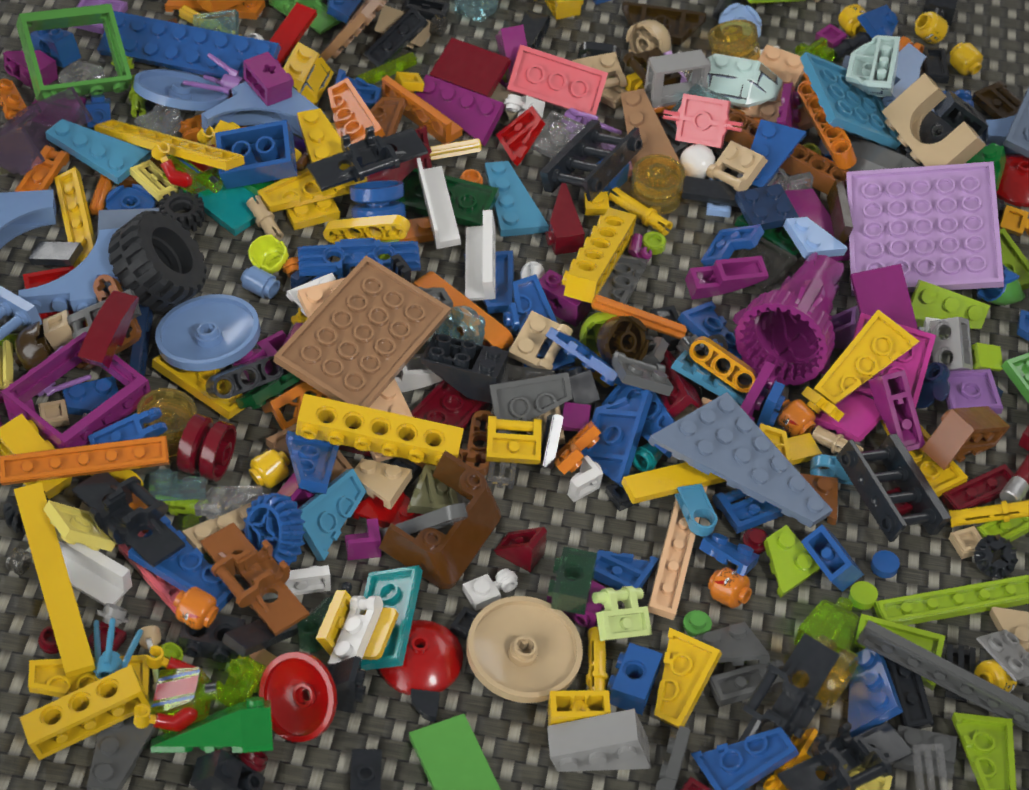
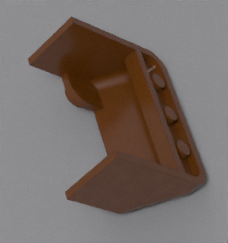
M445 450L432 476L470 500L466 506L468 518L454 523L446 535L437 529L425 528L416 538L391 523L379 549L407 567L419 565L423 570V578L441 589H451L457 584L501 519V512L485 477Z

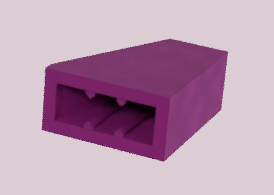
M523 25L502 28L495 36L500 55L510 58L512 62L505 73L507 82H509L520 44L527 46Z

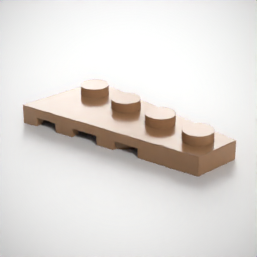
M644 89L621 93L627 135L634 127L639 128L643 148L632 159L635 177L681 168V163Z

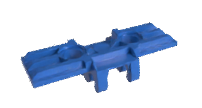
M375 238L340 239V242H335V245L297 247L299 276H323L333 273V275H337V279L345 278L349 274L350 267L357 266L366 255L390 270L391 257L387 260H382L377 257L380 254H388L390 256L399 254L412 271L421 270L418 241L381 242L380 240H375ZM331 256L340 258L338 262H330L327 259Z

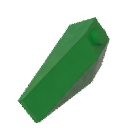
M250 697L246 699V702H240L201 718L180 732L170 731L155 737L151 741V753H186L192 751L194 747H200V750L205 751V753H211L224 747H232V753L273 751L271 701L264 700V697Z

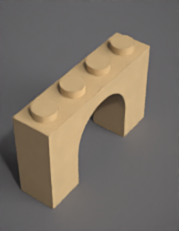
M925 73L881 111L887 118L884 122L893 132L896 130L900 134L897 139L903 146L911 148L912 152H910V155L918 164L921 162L924 166L965 164L986 146L975 130L966 122H962L948 136L937 143L924 144L920 139L919 130L922 120L947 97Z

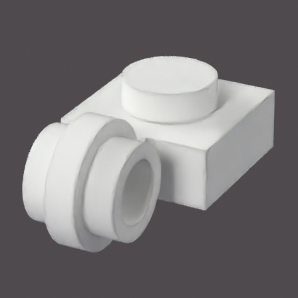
M509 94L508 98L505 99L504 105H506V110L518 112V116L533 106L540 116L543 117L545 102L527 95Z
M507 568L502 569L496 574V581L494 582L488 574L464 583L462 591L474 610L478 611L492 602L501 599L500 590L510 592L517 587L518 577L515 572Z

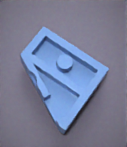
M808 217L787 218L783 224V227L804 259H807L814 252L828 257L844 256L848 249L846 245Z

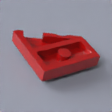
M402 492L392 509L385 508L383 500L380 498L369 496L359 503L352 517L359 520L360 516L367 519L378 518L379 527L388 528L391 523L396 525L424 514L407 513L410 498Z

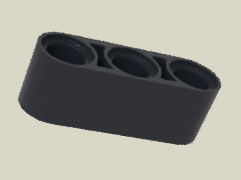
M531 10L526 12L519 25L524 27L527 47L538 49L548 31L550 16Z
M260 356L210 376L206 381V391L214 398H231L278 379L282 376L284 368L273 362L274 356ZM268 361L273 365V370L270 374H267L265 371V364ZM244 370L249 373V380L245 384L241 381V374ZM222 379L225 383V390L220 394L216 386L218 381Z

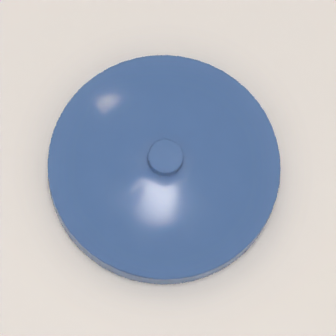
M153 69L141 71L134 77L133 89L138 95L154 103L177 110L207 111L228 99V95L222 92L183 85L182 82L186 80L220 86V84L204 79L201 75L189 72Z
M212 294L192 298L171 309L159 322L155 332V340L161 357L170 365L187 371H209L233 364L247 355L256 345L261 327L256 310L247 301L231 295Z

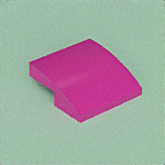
M852 392L835 405L845 413L839 422L823 411L816 414L814 422L816 423L815 427L819 425L824 429L836 430L837 435L842 434L847 440L861 442L879 423L882 417L873 399Z

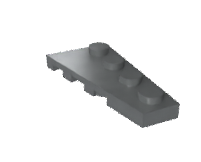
M621 255L598 295L627 304L647 267L648 259Z

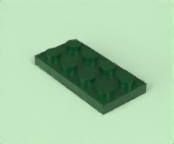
M415 168L402 180L404 196L396 201L404 203L405 209L408 212L428 216L418 168ZM444 175L456 224L468 227L483 226V210L493 209L499 196V188Z

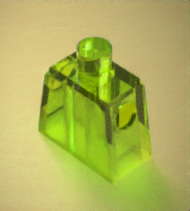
M845 597L838 598L836 604L827 600H821L799 626L794 644L797 645L804 633L840 654L841 656L836 664L844 667L859 620V616L851 612L853 608L852 601Z

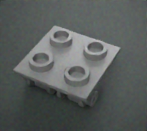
M1005 629L976 638L1019 685L1023 684L1025 687L1029 686V653L1019 644V639L1013 633Z

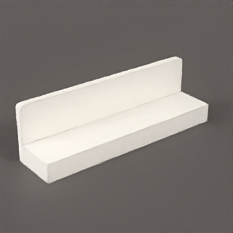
M416 158L419 180L436 248L461 245L442 166L423 169L421 159Z
M483 210V226L466 228L465 296L471 301L496 299V227L493 210Z
M55 527L72 587L104 606L105 603L116 604L132 587L130 570L84 544L76 543L73 545L65 542ZM29 547L23 553V556L25 559L34 563L32 553Z

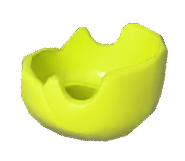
M271 234L259 236L251 242L248 249V256L253 266L271 274L279 272L289 258L287 247L283 241L277 240Z

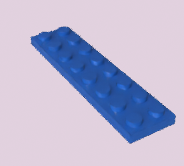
M113 11L125 54L128 57H132L135 62L199 75H208L222 79L224 74L229 75L226 70L208 58V53H211L232 69L239 71L238 76L244 78L243 60L265 52H269L274 59H277L281 49L279 43ZM104 31L97 51L101 55L112 57Z

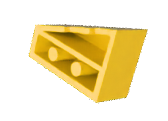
M23 414L18 415L0 427V456L55 449L50 441H44L39 435L36 424L30 419L27 420ZM72 477L23 484L27 486L42 482L45 496L50 500L71 485Z

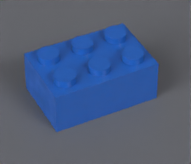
M287 120L215 133L217 148L244 156V165L227 171L218 169L219 176L226 189L298 176L294 137Z

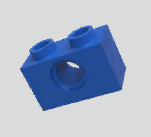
M57 28L30 33L34 50H40L54 59L56 66L64 68L82 58L72 32Z
M823 524L801 541L830 582L842 592L864 575L834 534Z
M629 643L626 653L620 652L616 663V668L619 669L617 676L611 675L607 685V690L611 693L610 705L625 710L635 709L637 714L642 715L658 676L663 653Z

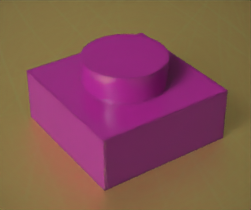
M832 24L818 31L815 36V40L828 49L834 48L843 39L847 38L846 33Z

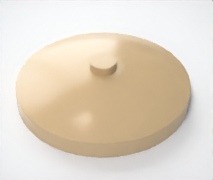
M528 596L502 598L483 608L471 624L466 643L468 662L477 679L496 695L520 703L549 700L550 691H565L576 678L583 655L579 632L569 617L556 606L544 600Z

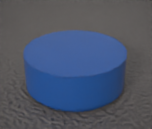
M887 550L876 552L871 561V570L881 578L894 577L900 566L899 558L893 552Z

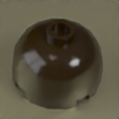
M616 316L607 320L600 327L596 337V346L600 356L611 365L616 351L624 353L626 357L642 361L649 347V340H645L644 332H647L645 325L641 320L633 316Z
M37 321L21 330L15 341L16 352L13 353V358L19 367L23 366L29 371L55 352L44 336L43 324L40 325V322Z

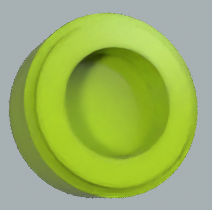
M648 232L643 235L641 247H647L646 251L651 250L652 255L661 254L666 247V238L659 232Z
M866 581L854 583L849 592L850 603L861 610H867L874 606L878 598L876 587Z

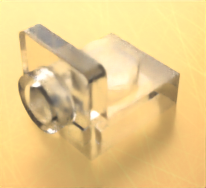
M781 168L777 172L774 184L781 183L784 190L812 189L814 177L810 172L788 176L784 169Z

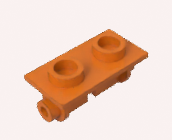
M2 78L0 79V106L3 107L2 110L5 118L15 121L18 119L20 110L28 111V108L13 81Z

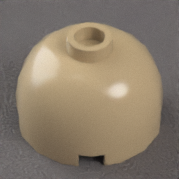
M644 20L632 25L627 31L626 43L629 42L631 48L628 50L629 52L637 54L659 48L662 53L670 51L671 37L666 27L658 21Z

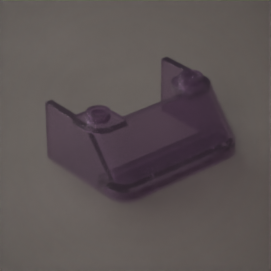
M73 86L27 106L0 127V167L13 174L19 173L20 176L26 174L33 169V166L45 161L40 151L45 145L51 143L46 139L45 132L61 119L80 126L93 120Z

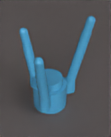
M115 618L110 619L106 650L102 653V656L99 621L94 620L93 634L96 670H93V672L96 673L99 679L128 666L143 634L142 629L137 631L123 660H121L120 654L112 651Z

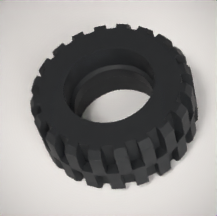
M144 211L137 214L112 235L108 247V253H110L109 262L113 265L112 271L115 277H118L120 280L119 283L122 288L133 290L135 296L139 297L140 305L160 312H169L202 290L207 276V266L204 264L203 252H200L197 241L192 239L190 236L192 234L187 229L185 230L179 221L173 220L170 215L161 214L159 211Z

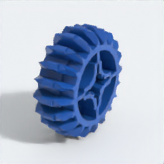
M270 493L258 496L257 500L251 502V507L246 509L248 517L243 518L246 524L242 530L245 532V537L258 552L262 549V542L268 540L273 547L272 557L278 564L284 560L290 566L292 562H296L297 555L302 554L300 546L305 544L303 534L307 532L303 530L305 521L301 519L302 510L297 509V502L292 501L290 496Z

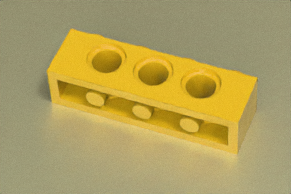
M129 665L19 718L29 746L37 758L41 760L134 716V707L138 704H145L149 708L151 706L138 675L132 665Z

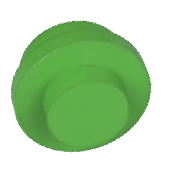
M695 610L685 615L683 627L689 636H697L711 630L712 621L705 612Z

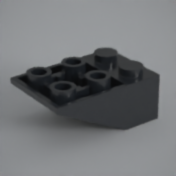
M434 333L420 358V363L467 398L492 404L489 385L503 383L509 351L501 350L495 346L489 347L476 344L471 340H460L446 334Z

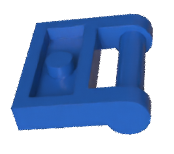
M735 489L725 494L720 492L713 495L712 498L715 507L721 510L737 534L784 516L781 513L782 509L767 501L761 503L752 497L731 505V502L748 496L740 489Z

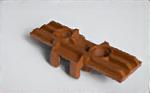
M233 522L200 541L201 546L215 562L211 568L212 574L224 582L237 598L236 603L240 608L249 605L275 636L310 615L285 583L290 576V567L284 560L279 564L272 557L273 547L268 540L262 542V549L258 552ZM239 574L250 588L244 590L234 575ZM267 593H275L278 596L271 603L264 602L262 599Z

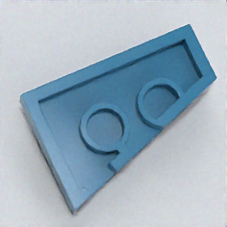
M686 350L683 351L671 366L673 370L718 396L728 392L739 406L742 405L748 394L737 391L696 363Z
M353 468L347 469L329 483L326 494L317 493L298 508L302 510L301 519L305 521L303 530L307 532L303 534V537L318 561L326 559L332 542L338 539L341 534L340 529L347 518H351L367 492Z

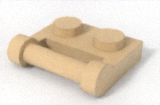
M616 52L572 60L573 62L607 72L608 79H606L604 88L615 86L622 88L627 86L626 77L622 72Z
M730 141L715 164H711L707 168L706 175L714 180L719 179L733 186L734 190L738 192L744 191L750 187L768 160L763 155ZM728 167L743 176L736 178L724 172V170Z
M531 311L511 346L508 356L541 373L550 374L553 369L552 363L559 353L561 346L553 341L543 359L537 358L547 339L545 335L551 327L570 336L573 330L565 324L556 323Z

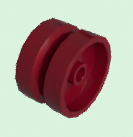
M200 414L193 415L188 421L179 442L177 452L178 469L192 475L200 471L201 477L215 482L221 480L230 465L234 453L237 435L236 427L231 423L221 420L214 424L213 419Z

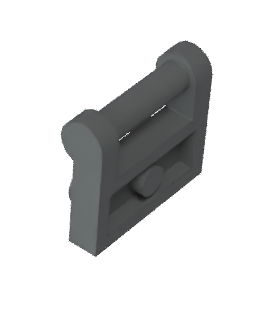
M618 351L614 353L612 367L622 383L670 396L674 387L667 378V374H665V365L659 363L653 365L629 358L624 353Z

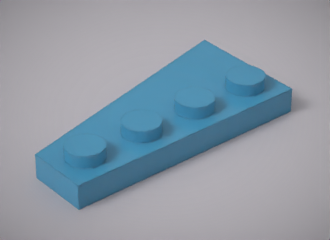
M61 119L45 132L47 140L118 185L130 176L131 167L148 161L151 158V151L64 119Z
M509 161L485 163L488 186L499 188V196L494 204V212L500 237L538 234L549 231L548 223Z

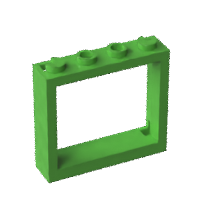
M112 4L19 14L16 26L37 101L51 102L63 97L74 99L81 95H101L104 92L110 91L120 93L129 88L132 75ZM103 23L117 77L44 86L29 32Z

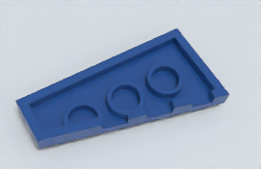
M536 274L512 283L514 302L520 322L519 332L531 311L558 323ZM547 337L537 358L543 359L553 340ZM561 347L552 363L553 369L550 374L557 372L558 368L566 365L574 366L575 364L574 358L563 351V347ZM524 364L526 379L548 375Z
M628 384L625 387L617 385L602 402V405L613 404L616 400L624 397L630 400L641 396V391L645 389ZM652 391L653 398L641 436L647 441L651 435L675 422V419L667 411L656 392ZM657 444L654 445L664 455L671 458L672 452Z
M164 515L160 520L185 543L186 547L154 568L133 548L128 551L129 559L179 590L186 592L195 586L213 595L217 600L216 606L219 607L220 612L234 595L219 577H215L212 574L211 568L213 564L210 565L204 559L201 551L198 548L194 549L187 541L186 536L180 530L177 531L171 525V521ZM149 530L143 538L150 536L153 532Z

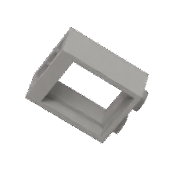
M701 49L648 58L644 91L652 107L657 108L681 104L683 93L704 97L705 90L708 89L707 76L711 70L710 60L705 57ZM693 70L690 82L663 86L665 74Z

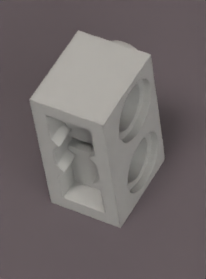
M953 317L930 321L928 333L936 335L930 356L931 363H943L950 371L973 370L969 319ZM950 327L951 335L946 339L945 332ZM952 353L953 361L950 364H948V355Z

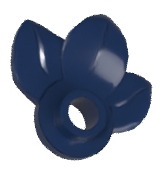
M933 362L927 366L916 406L918 409L929 407L935 399L944 401L950 392V383L948 381L950 370L945 364Z

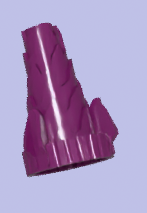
M814 252L808 256L804 264L791 278L788 276L779 290L775 289L769 293L760 294L759 297L752 300L747 308L740 310L734 315L733 321L737 325L734 329V335L736 337L738 353L741 354V359L751 366L757 374L760 373L766 361L776 365L775 376H778L777 382L784 385L803 384L817 378L819 374L827 373L830 369V355L835 345V332H833L834 327L831 322L832 315L830 313L833 310L832 301L840 289V286L837 284L844 272L843 263Z

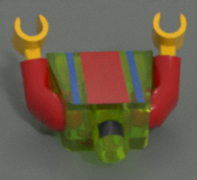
M209 126L205 134L204 129L201 128L197 134L198 141L215 147V144L212 145L211 143L215 130ZM165 141L153 147L151 155L156 160H161L160 166L163 169V178L172 185L179 186L191 194L207 189L213 193L221 190L223 182L220 180L218 168L172 155L166 156L170 151V146Z
M151 646L150 654L156 658L146 656L147 665L151 669H158L162 666L166 667V669L160 670L151 710L145 704H138L134 707V725L137 728L143 729L148 727L149 724H153L154 728H159L164 733L170 731L180 732L189 725L206 719L209 714L211 700L220 699L224 696L222 682L219 680L212 682L201 668L174 657L170 659L165 658L164 651L160 646Z

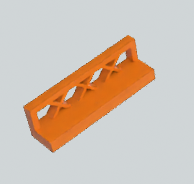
M388 75L382 78V97L405 98L406 106L403 115L419 127L425 125L427 133L442 144L451 143L463 135L462 127L418 95L411 93Z
M300 380L296 384L284 389V392L278 396L266 400L267 403L262 406L264 413L272 412L279 426L284 430L297 423L305 392L314 393L318 397L331 398L313 389L314 387L303 380ZM286 404L295 407L293 418L288 421L285 420L279 409Z

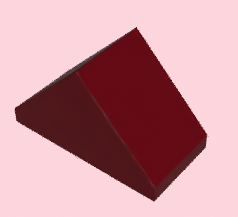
M545 527L508 532L494 552L520 568L531 572L545 554L547 530Z

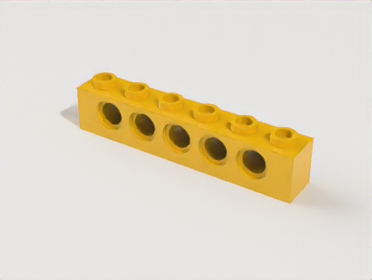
M610 207L604 215H600L597 226H593L590 237H586L584 247L579 248L577 258L572 260L569 271L566 270L563 275L562 285H565L564 296L592 303L594 296L599 294L630 242L637 215Z
M304 394L295 435L309 440H322L333 445H345L360 451H372L382 453L387 457L395 456L409 459L415 463L423 462L437 466L445 450L458 458L464 428Z

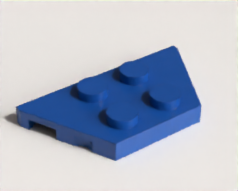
M650 390L641 391V396L630 400L624 397L616 400L613 404L597 407L592 422L601 432L598 435L599 440L590 449L585 447L582 450L584 457L588 455L593 462H597L603 474L621 487H623L621 483L623 477L629 475L653 398Z

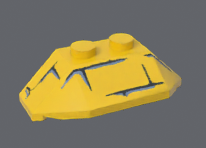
M300 42L297 43L283 67L285 72L289 73L293 78L294 86L292 87L314 105H317L334 75V72L318 52Z

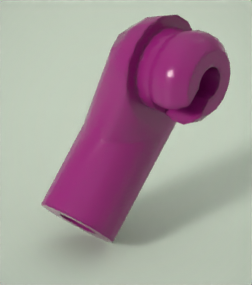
M638 233L633 234L628 253L632 257L648 259L649 261L652 257V251L649 250L647 252V247L641 248L642 235Z

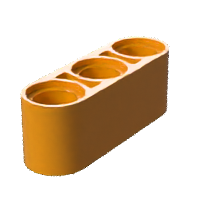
M698 337L690 346V357L696 363L741 393L750 391L757 378V373L751 366L708 337ZM699 343L705 344L709 349V353L705 356L698 355L695 351V346ZM725 358L730 362V368L728 370H720L717 367L716 361ZM742 373H747L751 376L752 383L742 385L738 380V376Z

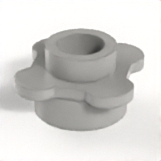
M105 603L103 611L97 610L96 612L97 615L103 617L102 621L108 625L111 618L116 620L115 627H118L123 622L129 623V619L125 618L127 610L118 605Z

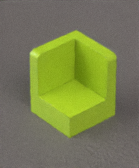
M983 343L971 345L973 370H1003L1001 367L1003 360L1000 346Z

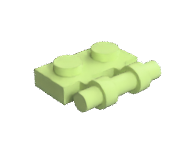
M624 586L620 590L603 588L600 592L592 594L593 603H601L605 611L596 613L600 641L652 635L648 606L639 607L638 599H642L644 596L642 588H634L633 586ZM617 601H622L625 609H618Z

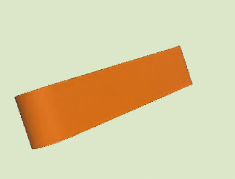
M810 80L803 81L797 88L798 94L806 113L830 156L839 169L853 167L857 159L846 132L842 128L831 126L826 121V114L818 103L819 99L811 88Z
M429 271L412 283L422 288L437 287L445 289L453 301V310L444 320V323L466 340L489 347L495 346L501 350H507L513 345L514 338L506 327L433 271Z

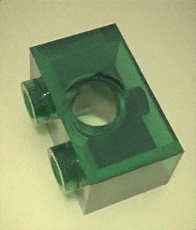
M564 546L562 556H556L553 573L557 574L556 580L550 579L547 596L552 597V609L585 615L596 568L597 553Z

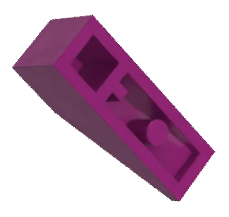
M905 370L870 379L869 384L875 406L890 435L897 434L908 452L922 448L925 442Z

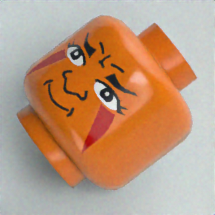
M788 399L783 402L777 417V423L790 437L810 433L816 426L814 422L816 418L815 413L801 399H796L792 402Z
M725 567L713 573L709 580L708 588L711 597L715 601L733 609L739 607L742 603L748 602L752 589L750 588V580L746 575L741 576L736 573V570Z
M195 586L186 592L181 590L173 603L177 607L175 611L176 618L195 630L202 629L203 627L208 628L219 612V607L216 606V598Z

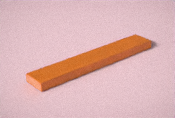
M167 436L0 456V483L3 486L170 465Z

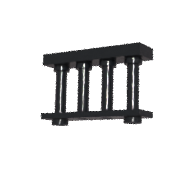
M591 119L540 171L544 191L553 193L562 183L580 186L585 189L587 201L592 202L643 148L639 128L634 127L626 137L604 134L600 120ZM601 143L616 145L612 151L597 148ZM588 156L603 159L599 164L584 161ZM575 169L591 172L586 178L571 175Z
M897 434L888 435L877 450L860 452L853 440H848L836 456L889 542H894L906 526L923 524L930 536L937 535L951 519V516ZM882 460L888 471L874 473L867 462ZM895 481L902 492L887 494L881 483ZM909 502L913 506L912 509L915 514L901 516L894 504Z

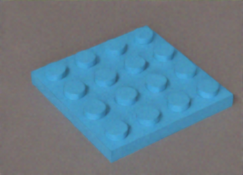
M805 52L800 57L804 66L803 70L810 79L811 88L815 91L819 99L818 103L826 114V121L831 126L842 128L850 134L855 133L866 140H873L884 147L888 146L897 149L902 144L897 139L898 134L896 130L893 132L884 122L887 118L881 112L885 109L881 98L875 95H868L847 82V68L808 52Z

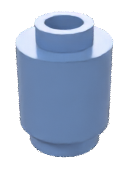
M256 266L245 269L241 276L242 287L264 299H272L280 287V281L276 280L274 275Z

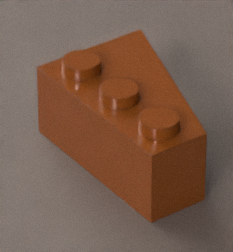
M989 406L949 409L941 417V424L922 447V450L945 470L950 467V463L955 459L960 463L966 459L964 455L970 452L973 455H977L996 446L1010 428V425Z

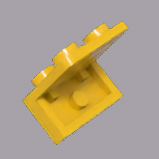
M336 590L316 637L330 656L350 611V599L352 597L346 590ZM395 608L382 609L362 659L378 660L382 657L399 615Z

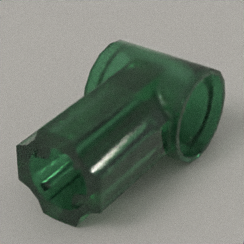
M334 596L325 597L308 617L297 623L299 646L303 651L317 652L323 648L316 637Z

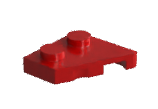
M531 106L496 134L516 166L521 163L546 124L538 111Z

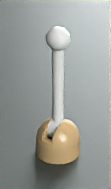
M153 625L141 628L143 634L139 641L143 649L149 650V654L150 647L153 645L159 646L162 638L160 628ZM152 669L154 678L152 689L154 692L157 684H161L158 681V678H160L158 669Z

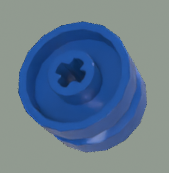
M368 181L356 183L349 187L350 199L359 203L351 209L352 218L386 215L406 217L405 204L396 201L404 196V184L402 181Z

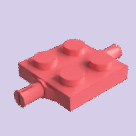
M683 93L682 103L678 112L666 109L663 112L664 114L672 115H663V120L676 121V141L723 148L727 130L741 132L742 128L733 126L743 127V122L729 120L731 101Z

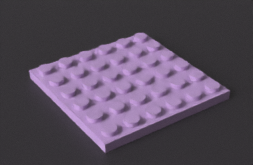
M994 162L847 172V197L853 223V230L849 236L851 274L901 264L909 293L914 292L918 279L947 290L1004 287ZM851 282V293L852 296H855Z

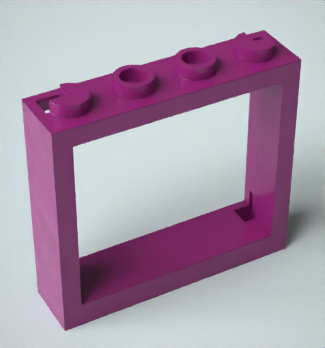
M85 331L1 391L6 409L16 417L23 414L27 420H32L39 430V435L44 440L50 441L55 449L90 445L89 435L123 420L152 398L149 380L114 354L110 368L103 369L125 385V387L62 434L24 403L82 362L78 354L83 344L82 341L87 335Z

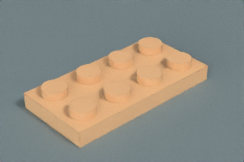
M766 45L758 61L783 80L777 100L767 101L763 104L747 108L734 105L732 109L745 112L746 116L751 118L760 117L766 121L776 123L777 117H780L778 110L779 106H782L781 95L783 85L793 82L796 88L804 73V66L800 60L801 56Z

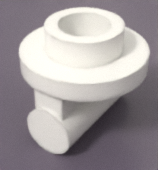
M531 261L522 267L520 277L523 279L536 274L540 280L545 275V270L542 264Z

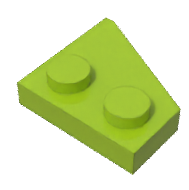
M787 525L767 537L764 541L766 554L770 558L772 575L775 574L778 583L777 593L780 598L821 569Z

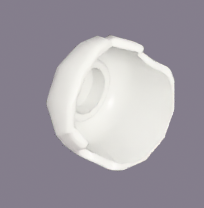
M693 144L686 148L679 159L681 163L679 171L683 178L689 176L705 179L707 168L711 164H715L716 158L713 151L702 144Z

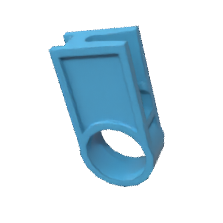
M821 454L811 459L810 475L838 478V483L853 485L836 456ZM817 467H829V469H819Z
M702 484L678 487L679 493L675 494V497L688 524V528L698 536L711 535L718 518ZM694 518H705L711 523V525H700L695 521Z

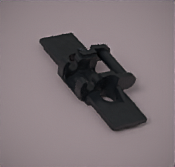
M370 126L365 128L364 140L351 144L348 134L341 136L343 152L307 164V168L322 192L352 180L355 183L362 181L364 177L388 168L390 170L398 168L400 163L428 154V150L414 128L381 138L379 135L375 136L374 127ZM342 164L350 165V167L344 171L339 168V166Z
M108 472L94 474L72 489V492L90 508L89 515L96 526L117 545L125 544L127 547L131 546L153 568L186 547L185 543L160 520L167 513L168 505L164 501H158L141 485V481L136 476H132L119 483ZM134 493L148 508L138 507L133 510L129 506L133 502L132 494ZM143 530H150L153 532L150 536L145 538L138 536V534Z
M804 633L782 670L768 663L765 667L768 670L749 701L741 706L742 710L753 717L738 742L744 741L748 736L761 733L763 725L767 722H774L777 727H782L789 739L793 735L801 739L814 715L822 705L815 698L841 655ZM799 671H804L809 675V683L804 688H798L793 683V677ZM779 676L785 680L781 687L783 691L772 709L768 708L765 714L762 715L757 712V709Z
M888 721L853 738L850 736L852 726L847 722L838 728L837 737L826 743L827 738L825 734L815 737L811 750L813 757L779 773L778 778L788 790H856V788L880 776L887 777L891 775V765L911 756L913 751ZM861 767L866 769L852 777L849 776L850 773ZM816 771L826 772L830 779L827 781L819 779Z

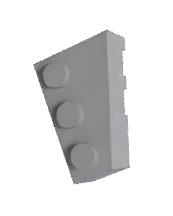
M635 709L547 726L550 759L557 772L651 769L648 737Z

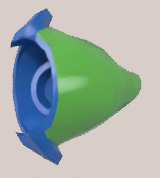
M1003 265L1004 287L977 289L976 298L995 305L1006 306L1022 301L1026 295L1018 280L1020 276Z

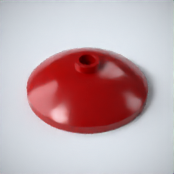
M1021 154L1005 155L1006 163L998 191H996L997 198L1003 199L1004 202L1011 205L1029 207V158Z
M412 620L403 666L380 668L378 671L390 687L401 693L411 695V689L441 692L458 678L463 665V650L458 638L445 626L428 620Z
M305 652L285 653L271 661L262 675L259 697H264V700L271 701L272 730L276 734L289 741L305 742L319 737L328 729L336 712L337 693L329 670L319 659Z

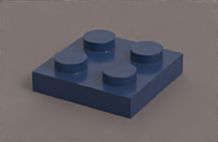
M781 183L739 191L735 194L736 203L749 226L761 224L763 230L782 227L787 218H799Z

